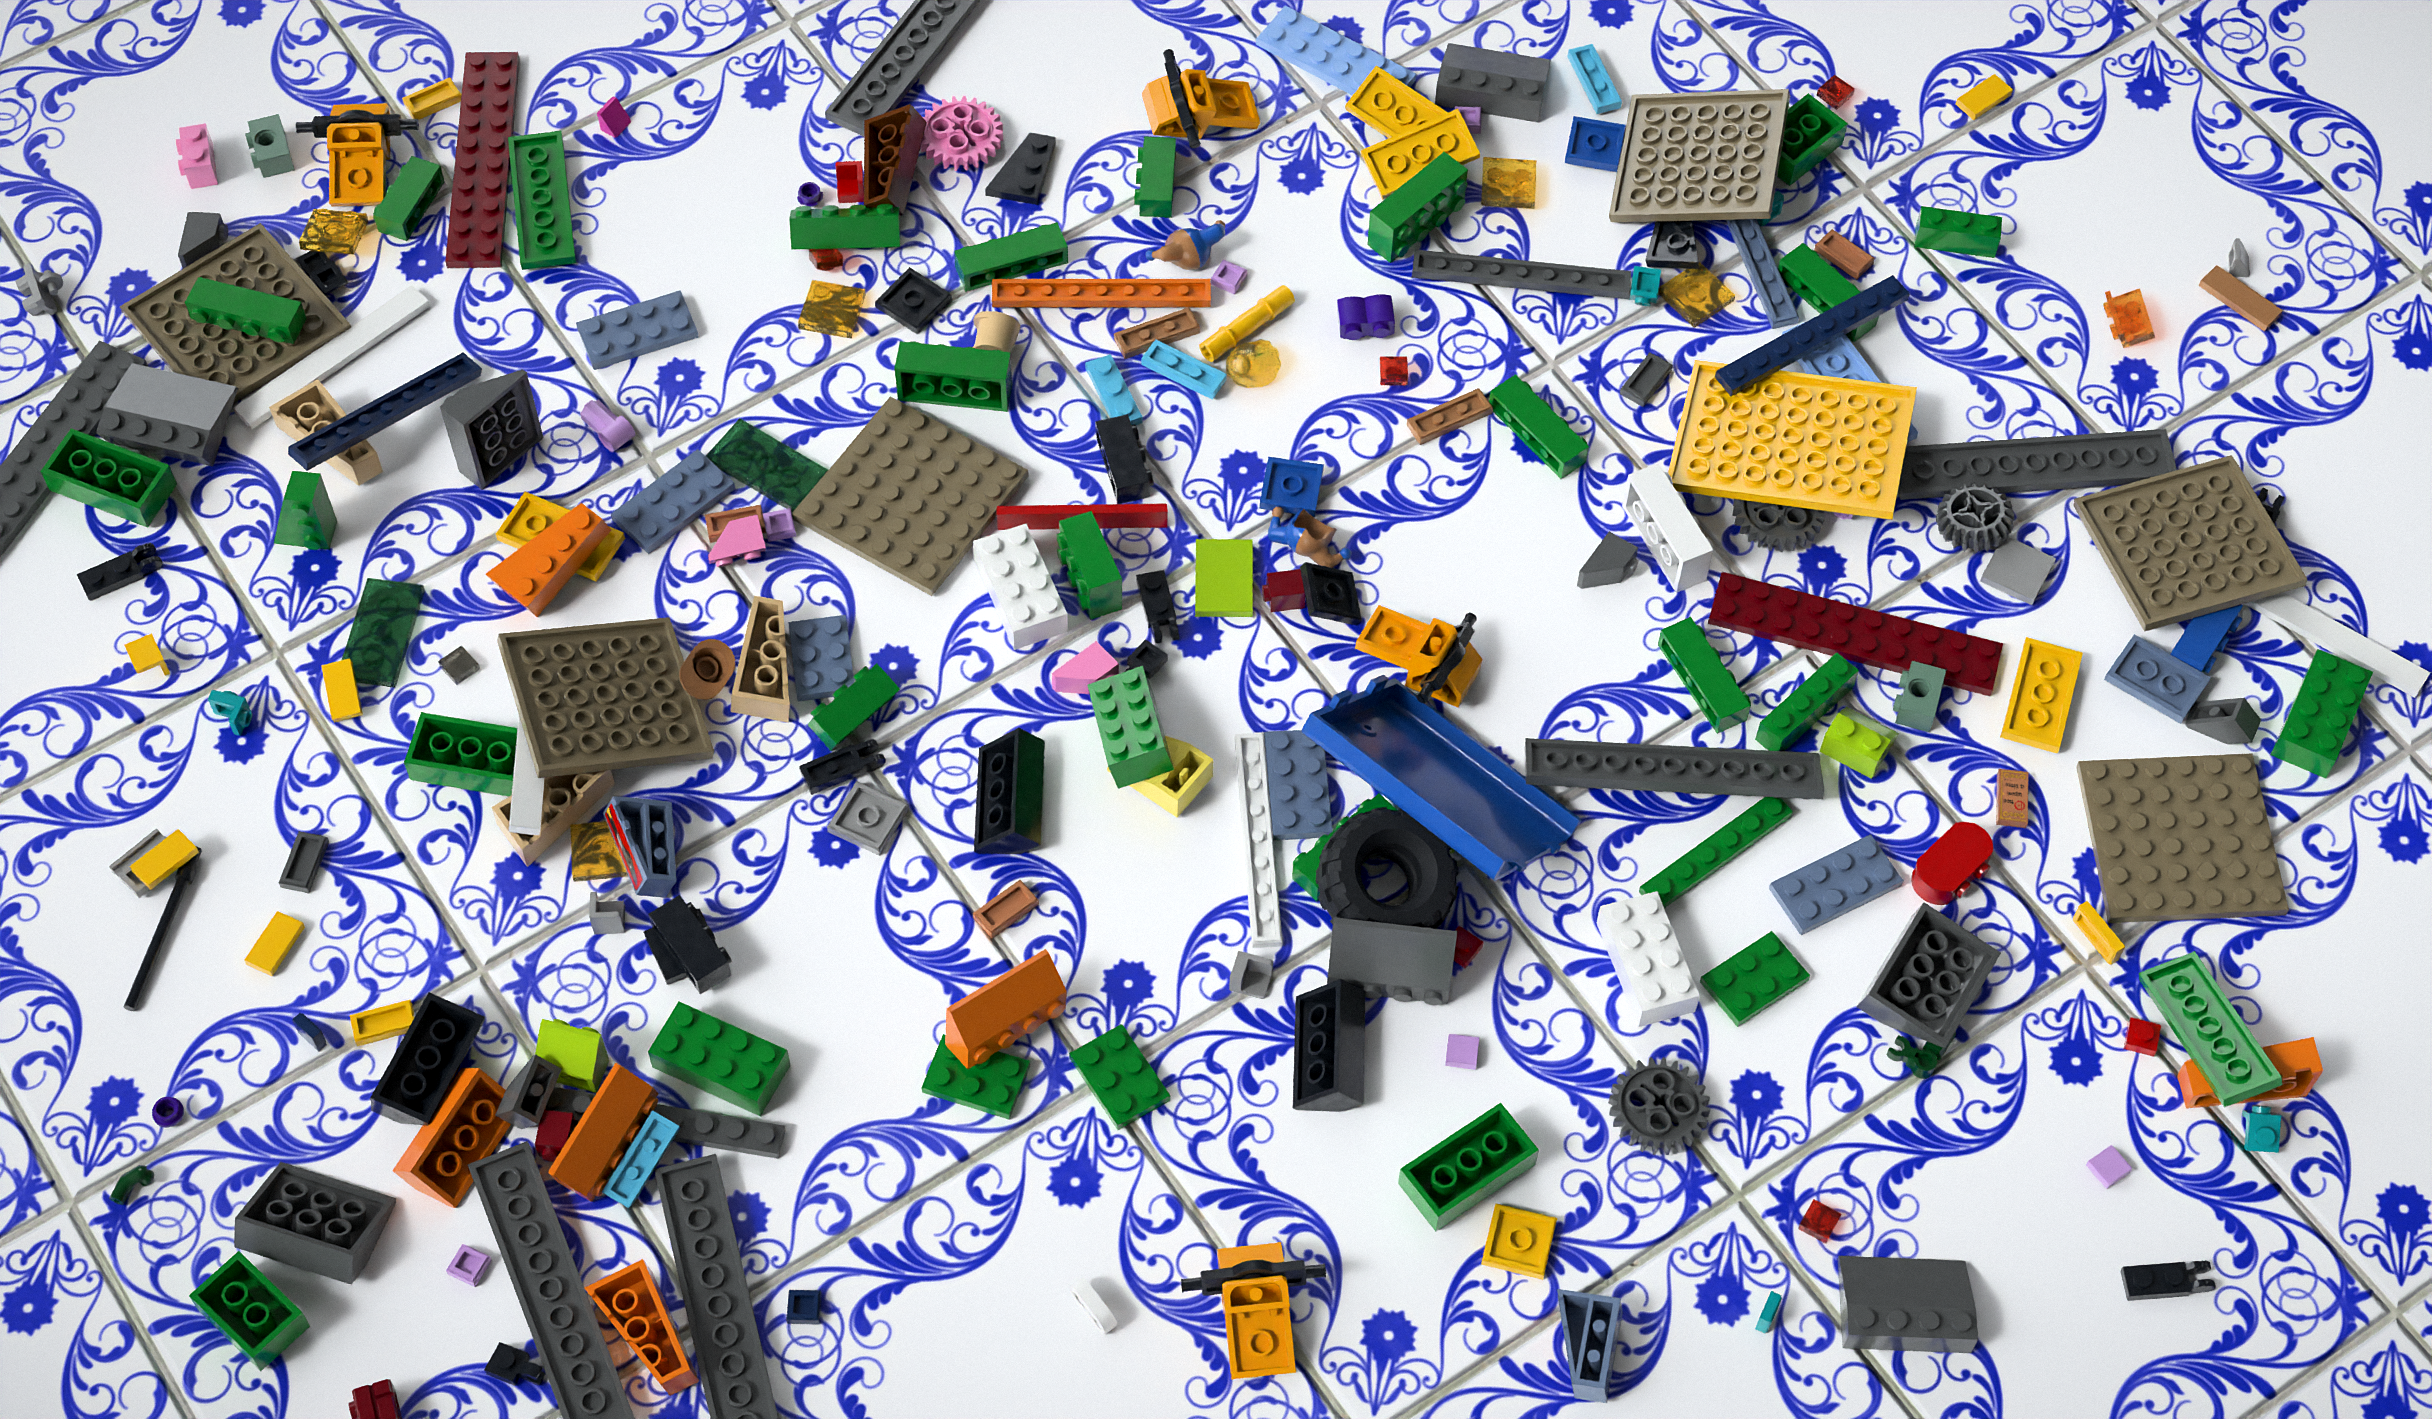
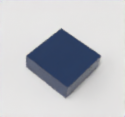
M299 1013L292 1019L297 1032L318 1052L327 1045L322 1031L303 1013Z
M789 1290L787 1324L819 1325L821 1290Z

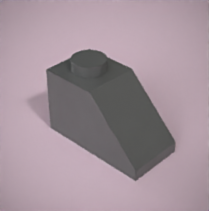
M187 212L178 250V258L183 269L221 247L223 242L228 239V226L224 224L220 213Z
M1608 532L1580 569L1577 587L1584 589L1621 583L1627 574L1632 575L1639 563V560L1636 559L1638 547Z
M2245 698L2196 702L2185 725L2193 731L2228 745L2252 743L2261 719Z
M533 1055L507 1087L495 1116L519 1129L538 1125L562 1069L538 1055Z

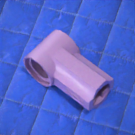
M590 400L580 412L581 419L598 434L600 441L611 452H614L635 436V431L627 419L621 415L617 417L599 400Z

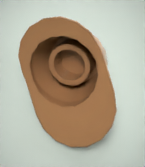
M707 639L697 644L685 659L679 671L680 682L686 692L701 700L712 699L718 695L735 669V657L732 650L725 643L716 639Z

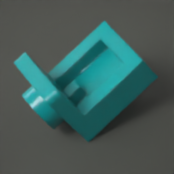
M1634 266L1629 300H1635L1634 304L1640 306H1651V303H1656L1661 269Z
M212 690L208 701L213 713L228 717L233 733L241 736L244 728L249 726L252 719V711L246 698L238 696L231 691L221 692Z
M2252 1105V1110L2242 1111V1116L2246 1118L2245 1150L2279 1153L2281 1115L2271 1112L2272 1107Z

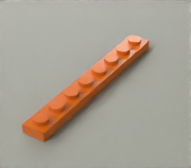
M992 279V307H1211L1210 279Z

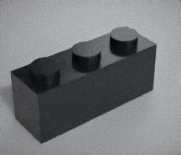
M1128 414L1095 421L1096 440L1116 503L1122 504L1149 498L1150 486L1154 485L1151 470L1146 469L1144 465L1146 463L1143 446L1138 447L1137 444L1139 434L1136 424L1131 425Z
M678 895L648 914L653 930L699 994L704 993L731 976L729 963L732 962L731 957L723 946L720 948L714 943L716 938L707 924L704 926L698 921L699 914L691 902L686 904L682 897Z

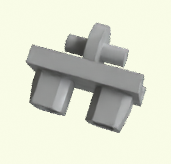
M30 262L24 265L25 275L15 281L18 290L24 296L32 293L31 296L22 301L24 309L32 316L43 310L50 315L58 312L53 296L57 295L58 290L63 286L61 275L52 273L50 270H46L43 273L37 272Z

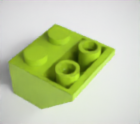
M542 1019L535 1055L562 1069L556 1083L597 1093L610 1061L602 1035L590 1027H582L580 1029L570 1026L567 1022L560 1019H553V1021Z

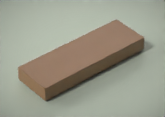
M2218 265L2206 274L2198 285L2264 332L2283 312L2282 309Z
M1188 307L1114 333V340L1124 359L1146 352L1155 339L1167 345L1199 334L1200 326Z
M1477 388L1407 419L1406 425L1418 443L1422 445L1492 414L1493 407L1480 388Z

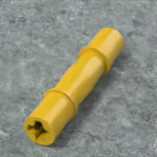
M1281 285L1266 297L1260 298L1255 306L1239 315L1226 327H1220L1216 333L1199 344L1202 355L1208 361L1213 362L1231 348H1235L1237 342L1252 334L1265 322L1275 319L1279 313L1295 302L1291 290L1287 286Z

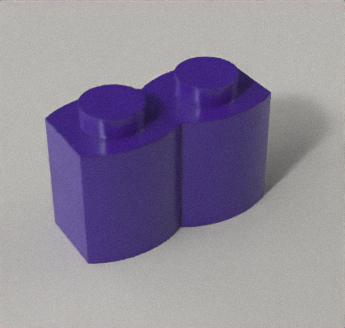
M1376 294L1365 298L1350 296L1337 300L1340 338L1358 340L1365 336L1385 338L1395 334V318L1391 295Z

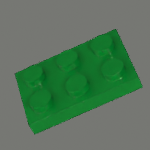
M1770 931L1701 976L1700 983L1733 1023L1739 1027L1808 982L1810 974L1774 932Z
M1122 1024L1069 1053V1059L1117 1131L1171 1100V1095Z
M943 1034L922 1084V1093L1010 1120L1030 1069V1061L997 1051L984 1063H977L967 1069L945 1045L946 1035Z

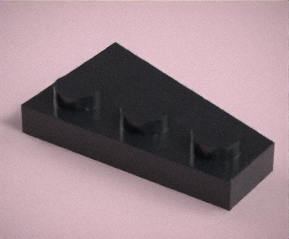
M1030 132L985 188V196L1038 205L1055 149L1056 137Z
M1692 221L1655 222L1645 259L1647 267L1700 269Z

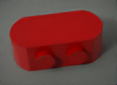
M1956 822L1917 859L1916 867L1911 875V883L1916 894L1924 901L1935 905H1947L1957 896L1962 898L1972 886L1970 883L1975 878L1982 879L1991 868L1988 863L1993 853V842L1988 832L1981 826L1971 822Z

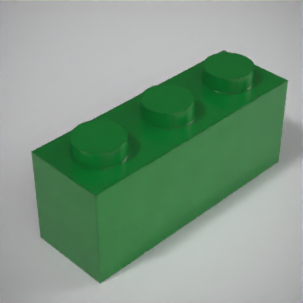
M1144 136L1143 147H1138L1137 162L1142 163V168L1136 169V184H1140V189H1135L1134 205H1139V216L1172 218L1176 138Z
M414 156L410 157L406 165L401 167L399 176L394 184L388 187L386 196L381 204H378L374 209L373 218L375 219L378 232L408 241L445 183L440 165Z
M1921 206L1915 226L1914 247L1995 258L2001 240L2002 217Z
M877 663L871 669L867 666L863 667L853 676L856 681L851 686L847 687L846 684H843L832 694L835 699L831 703L826 705L822 702L810 713L813 718L807 725L830 751L900 691V688Z

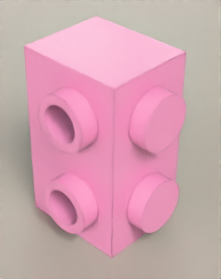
M206 123L180 127V139H176L178 154L182 155V159L178 160L181 176L186 175L191 189L218 185L214 147Z

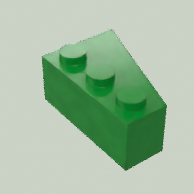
M292 471L282 503L274 544L306 547L311 550H329L338 521L321 473Z

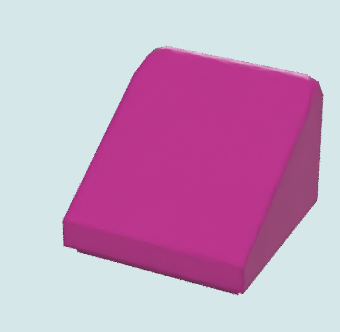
M614 96L597 112L600 130L614 138L618 137L631 123L630 117Z

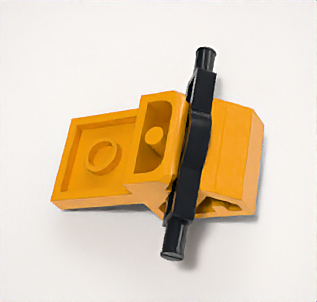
M1166 49L1163 52L1167 75L1147 83L1142 92L1153 135L1188 138L1189 146L1197 148L1201 144L1199 139L1202 138L1209 125L1248 129L1258 128L1260 119L1248 82L1207 78L1205 70L1186 69L1181 72L1176 62L1174 51Z
M387 103L333 105L330 116H314L312 122H296L295 128L297 129L296 133H313L315 138H327V149L329 150V204L332 207L373 206L381 204L386 196V160H390V136H401L403 130H419V120L401 119L400 114H390V107Z
M1378 605L1356 640L1355 645L1357 650L1407 669L1408 674L1405 686L1420 692L1417 695V700L1423 704L1428 703L1430 697H1433L1459 708L1479 674L1483 660L1469 642L1475 632L1472 626L1477 621L1476 615L1471 612L1466 613L1461 624L1457 626L1433 618L1429 625Z
M1281 1242L1217 1249L1219 1269L1203 1270L1200 1272V1277L1180 1279L1182 1293L1202 1290L1203 1296L1221 1294L1223 1314L1225 1315L1231 1379L1296 1372L1288 1287L1306 1285V1279L1326 1277L1325 1263L1305 1266L1304 1260L1284 1262Z

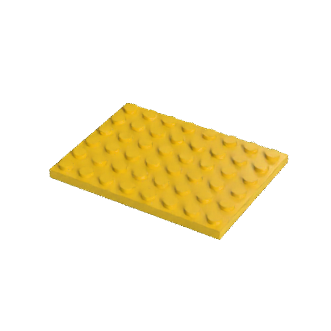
M1695 360L1668 470L1676 491L1893 520L1917 387L1779 370L1739 393L1730 396L1715 378L1716 371L1728 364Z

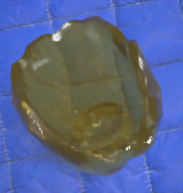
M1263 339L1237 346L1230 352L1226 360L1227 376L1236 385L1244 388L1267 386L1275 380L1281 367L1279 351L1276 347L1272 346L1270 341Z

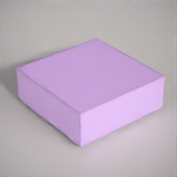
M1455 106V109H1459L1469 132L1481 134V107Z
M1223 259L1211 277V285L1235 295L1247 277V269Z
M791 508L763 513L768 542L796 537Z
M1449 1034L1445 1066L1476 1070L1479 1037Z
M2112 1145L2088 1160L2086 1164L2106 1189L2128 1175L2132 1170V1167Z
M462 1244L446 1272L448 1275L476 1287L492 1259L490 1256Z

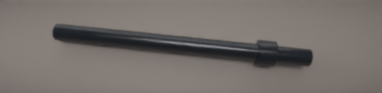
M197 847L199 853L178 868L176 872V883L123 1008L128 1011L136 1010L187 886L192 884L197 873L195 867L202 853V849Z

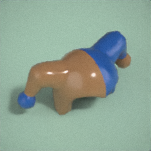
M1217 220L1213 225L1203 230L1194 228L1175 230L1167 238L1165 246L1156 251L1149 249L1145 257L1149 261L1159 259L1164 262H1171L1189 271L1200 269L1210 258L1211 247L1225 236V222Z
M1275 507L1272 510L1273 518L1268 530L1270 541L1289 545L1298 555L1309 557L1316 564L1330 568L1335 567L1343 559L1351 558V550L1347 547L1342 548L1340 553L1332 555L1329 552L1328 545L1337 529L1320 522L1302 507L1289 524L1282 527L1280 519L1284 515V510L1281 507Z

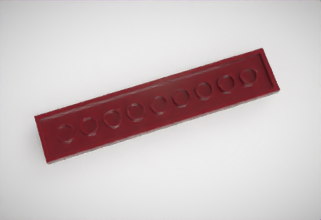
M518 52L465 53L445 259L447 269L502 268L511 165L508 137H512L514 131L520 62Z
M1721 572L1708 620L1710 625L1830 656L1838 653L1846 660L1902 674L1903 670L1909 671L1912 661L1946 670L1943 685L1986 696H1991L2003 647V643L1726 572Z

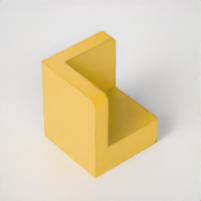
M152 633L124 645L138 674L159 665L165 676L170 674Z

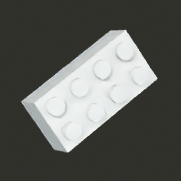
M1659 463L1629 474L1622 507L1675 592L1677 593L1705 582L1714 546L1710 538L1705 537L1701 531L1697 517L1690 514L1683 495L1678 494L1673 487L1669 473L1664 472Z
M1027 524L973 541L974 561L1014 650L1068 632L1067 612Z
M1655 891L1600 906L1596 923L1637 1026L1642 1027L1695 1012L1700 995L1658 892Z

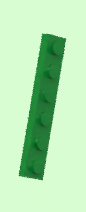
M1764 797L1642 884L1639 888V893L1644 895L1657 891L1665 909L1790 819L1793 811L1781 798Z

